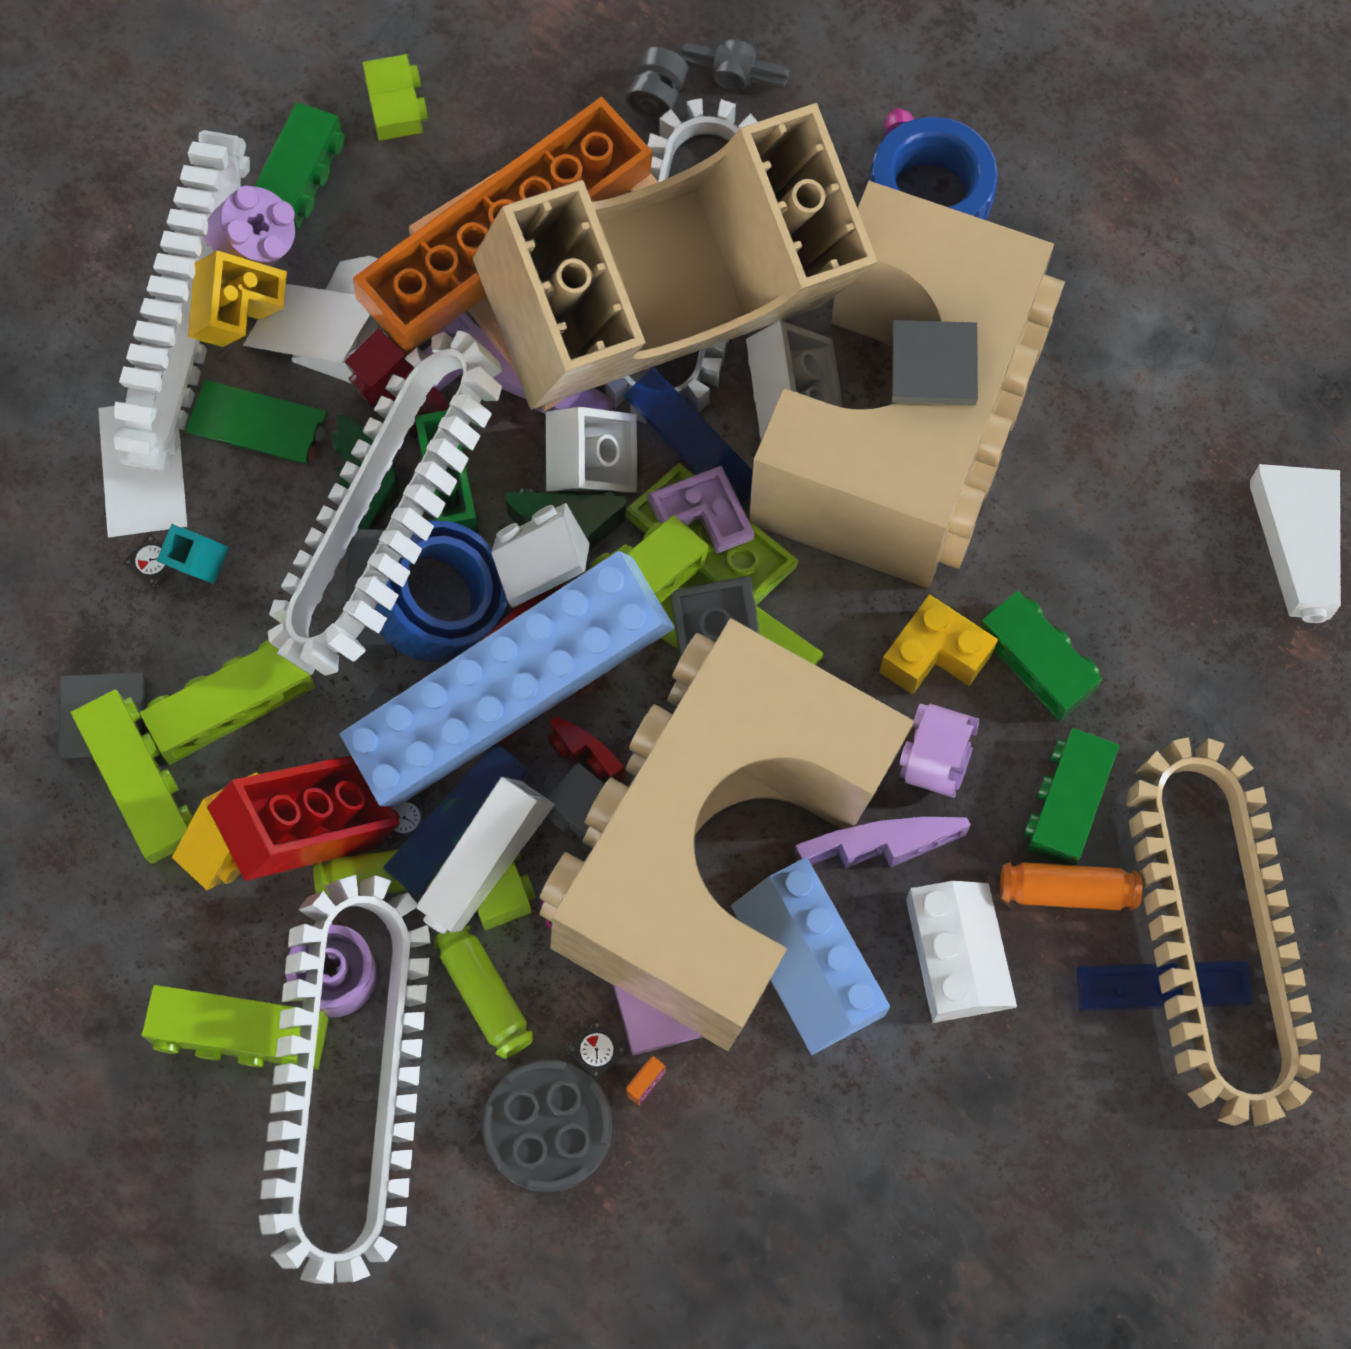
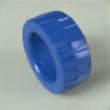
M924 117L899 125L896 129L890 131L885 136V139L880 142L873 156L868 182L872 181L900 191L896 181L901 174L912 167L925 164L943 166L958 176L963 182L967 193L962 201L948 208L983 220L988 218L996 195L998 168L989 145L976 131L952 119Z
M430 520L428 522L434 527L427 541L414 534L410 538L411 541L422 548L417 559L433 558L443 561L462 576L471 597L470 613L467 618L447 622L431 617L421 610L412 598L407 580L403 587L390 580L388 581L386 586L398 594L391 610L379 603L376 604L374 609L387 618L380 634L390 645L413 659L438 663L439 661H451L481 641L500 623L506 612L508 600L491 553L492 546L479 534L463 525L449 521ZM401 557L398 563L408 570L411 562Z

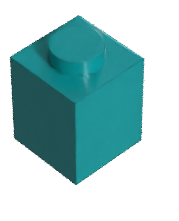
M171 524L156 561L214 584L229 547Z

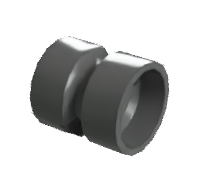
M651 47L646 49L641 56L636 69V75L632 79L626 94L628 106L635 113L651 120H659L670 109L673 111L678 99V92L682 89L688 73V65L685 60L678 54L665 48Z

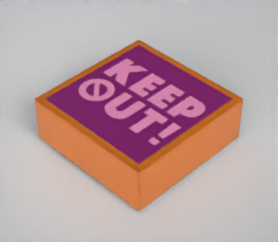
M654 1056L650 1057L626 1087L627 1097L639 1106L666 1073V1066Z

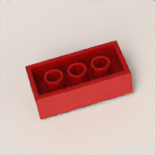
M352 756L231 780L207 806L244 881L373 850L400 825L391 806H379Z

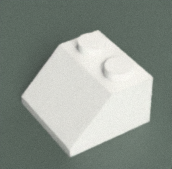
M573 407L546 412V492L575 491L578 494H597L598 492L608 491L616 494L637 493V414L585 407Z
M566 503L557 508L553 505L546 506L532 516L533 520L521 526L518 523H513L497 533L491 553L507 600L512 608L585 572L590 543Z

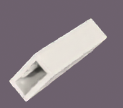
M1259 464L1250 480V488L1290 617H1302V620L1308 623H1321L1330 620L1341 606L1340 470Z
M501 777L417 904L416 908L426 914L423 921L442 934H445L447 930L450 932L462 931L555 803L521 780Z

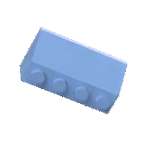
M807 857L770 875L731 904V909L737 920L787 948L770 981L811 1055L887 1015L890 1008L888 1001Z

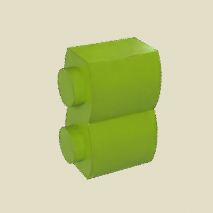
M407 54L362 62L378 141L423 133L421 121L428 120L424 97L417 98L415 88L421 87L417 64L409 65Z

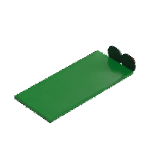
M205 380L185 432L309 465L310 461L315 460L319 455L318 448L316 447L317 442L322 441L326 436L323 424L327 411Z

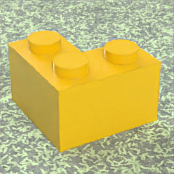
M217 250L194 264L196 272L192 285L188 338L224 347L246 335L247 316L255 319H264L284 309L287 271Z
M929 594L883 656L879 673L912 695L935 664L970 686L992 656L998 639Z
M222 790L202 800L172 856L206 890L222 882L229 884L240 874L207 808Z

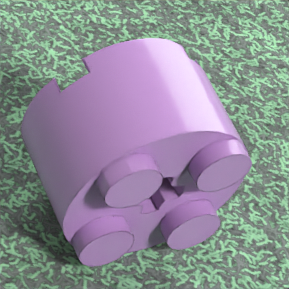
M248 185L242 186L223 201L207 219L208 231L205 236L207 247L210 245L213 252L216 250L271 267L289 251L295 237L294 210L289 203L282 201L269 190Z
M920 703L913 727L916 728L913 738L914 743L909 741L905 743L900 758V765L903 766L900 778L905 779L907 784L955 798L956 789L959 790L973 750L969 739L971 734L977 735L979 718L934 704L927 706Z
M332 923L327 932L319 1011H323L328 1018L342 1017L357 1011L366 1004L378 985L377 963L363 937L347 926ZM309 946L290 947L289 955L301 951L309 953ZM333 963L337 967L338 973L330 977L326 967ZM306 973L285 974L287 982L297 979L306 981Z

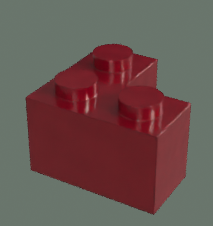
M379 328L344 361L352 373L348 378L349 381L358 389V394L373 409L376 407L381 396L395 402L396 397L385 389L392 374L406 380L415 369L405 359L407 355ZM434 386L427 393L426 400L423 406H420L416 416L444 411L449 407L442 394ZM414 421L412 427L407 432L416 439L418 432L416 422Z

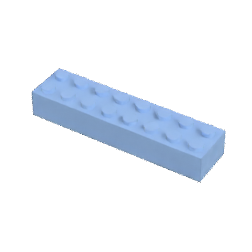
M618 551L339 734L379 806L398 807L672 631L675 627L633 557Z

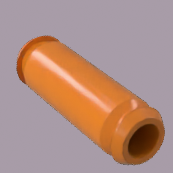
M1011 862L1002 865L1000 898L1008 904L1010 900H1015L1020 905L1121 910L1129 907L1130 911H1133L1140 907L1142 900V876L1134 869L1131 870V873H1127L1122 868L1021 862L1016 866H1012Z

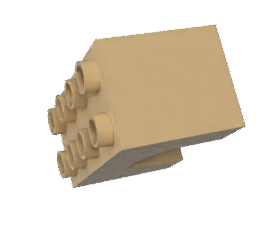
M817 103L741 127L722 149L704 161L663 181L624 195L591 202L584 181L581 180L502 206L472 258L531 410L770 326L779 320L784 321L818 309L878 262Z
M869 181L857 209L878 262L834 296L831 324L876 339L892 347L893 320L977 322V404L894 403L881 408L860 410L838 407L783 388L754 458L749 520L761 529L929 589L939 563L956 569L961 567L983 500H986L1002 457L1001 453L1009 431H1012L1028 388L1027 384L1034 365L1037 364L1066 281L1046 275L1054 243Z
M731 618L716 642L697 632L688 644L673 672L672 678L676 679V682L667 699L668 702L677 706L675 712L672 714L656 704L648 711L629 746V750L633 754L625 771L635 776L634 781L630 787L612 777L605 783L585 820V824L589 825V828L584 836L583 843L593 848L585 862L567 852L564 853L540 894V899L545 902L539 913L540 916L552 922L550 949L689 1027L726 1051H729L743 1029L787 948L728 914L712 898L700 877L694 855L695 835L711 817L733 804L752 799L786 801L808 810L839 829L854 827L915 722Z

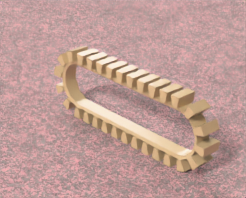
M1189 737L1172 741L1161 751V754L1158 751L1153 753L1135 772L1136 775L1149 783L1139 780L1127 790L1126 807L1147 806V811H1140L1129 820L1132 838L1152 833V837H1145L1134 846L1137 863L1157 858V863L1148 864L1139 873L1142 876V889L1162 884V889H1155L1143 898L1146 914L1149 915L1167 909L1168 914L1160 915L1149 923L1151 940H1158L1172 935L1173 942L1166 941L1154 949L1156 965L1160 967L1176 961L1178 969L1171 968L1159 976L1162 994L1180 988L1183 990V995H1176L1164 1002L1167 1021L1186 1014L1188 1015L1189 1023L1181 1022L1169 1029L1172 1047L1193 1041L1194 1050L1187 1049L1174 1056L1177 1074L1198 1068L1205 1084L1188 1093L1195 1104L1201 1108L1214 1102L1217 1096L1226 1100L1218 1121L1233 1126L1249 1120V1105H1252L1254 1126L1256 1127L1286 1116L1278 1101L1286 1111H1290L1302 1106L1311 1095V1090L1295 1080L1293 1081L1295 1076L1306 1079L1320 1073V1055H1299L1297 1047L1305 1046L1317 1040L1314 1021L1293 1028L1292 1020H1298L1312 1012L1308 995L1287 1000L1286 993L1291 994L1303 988L1306 984L1302 968L1284 974L1281 971V967H1287L1300 960L1297 942L1276 948L1275 941H1281L1295 932L1291 915L1274 921L1270 919V915H1276L1289 907L1286 890L1284 889L1265 896L1264 889L1270 890L1282 882L1283 876L1280 863L1262 869L1259 867V864H1265L1278 855L1274 838L1254 843V839H1259L1272 830L1269 812L1250 818L1248 813L1254 814L1267 804L1264 787L1244 793L1238 780L1254 768L1243 756H1240L1225 768L1216 762L1225 745L1224 743L1208 738L1195 749V757H1192ZM1192 771L1209 777L1223 790L1229 803L1282 1058L1279 1078L1275 1085L1264 1094H1248L1235 1089L1219 1074L1213 1060L1162 805L1164 784L1167 778L1174 773Z

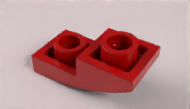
M554 717L549 721L552 735L548 737V740L561 758L567 755L575 765L589 756L585 762L593 775L599 780L605 778L608 781L612 777L621 782L625 779V767L593 735L558 717Z

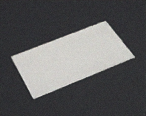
M286 284L284 309L264 319H258L243 346L342 364L370 314L359 303L354 294Z
M115 406L98 408L108 538L168 530L171 524L182 528L187 527L181 445L176 455L169 454V466L165 470L158 469L157 471L122 464L119 461L122 450L115 449L113 436L120 427H124V420L113 418ZM175 428L174 432L178 433L180 439L179 429Z

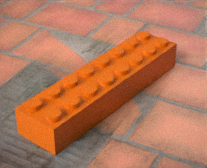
M601 96L355 275L353 283L356 299L395 344L408 355L416 347H419L487 296L472 258L502 206L581 180L584 181L591 202L624 195L650 175L653 151Z

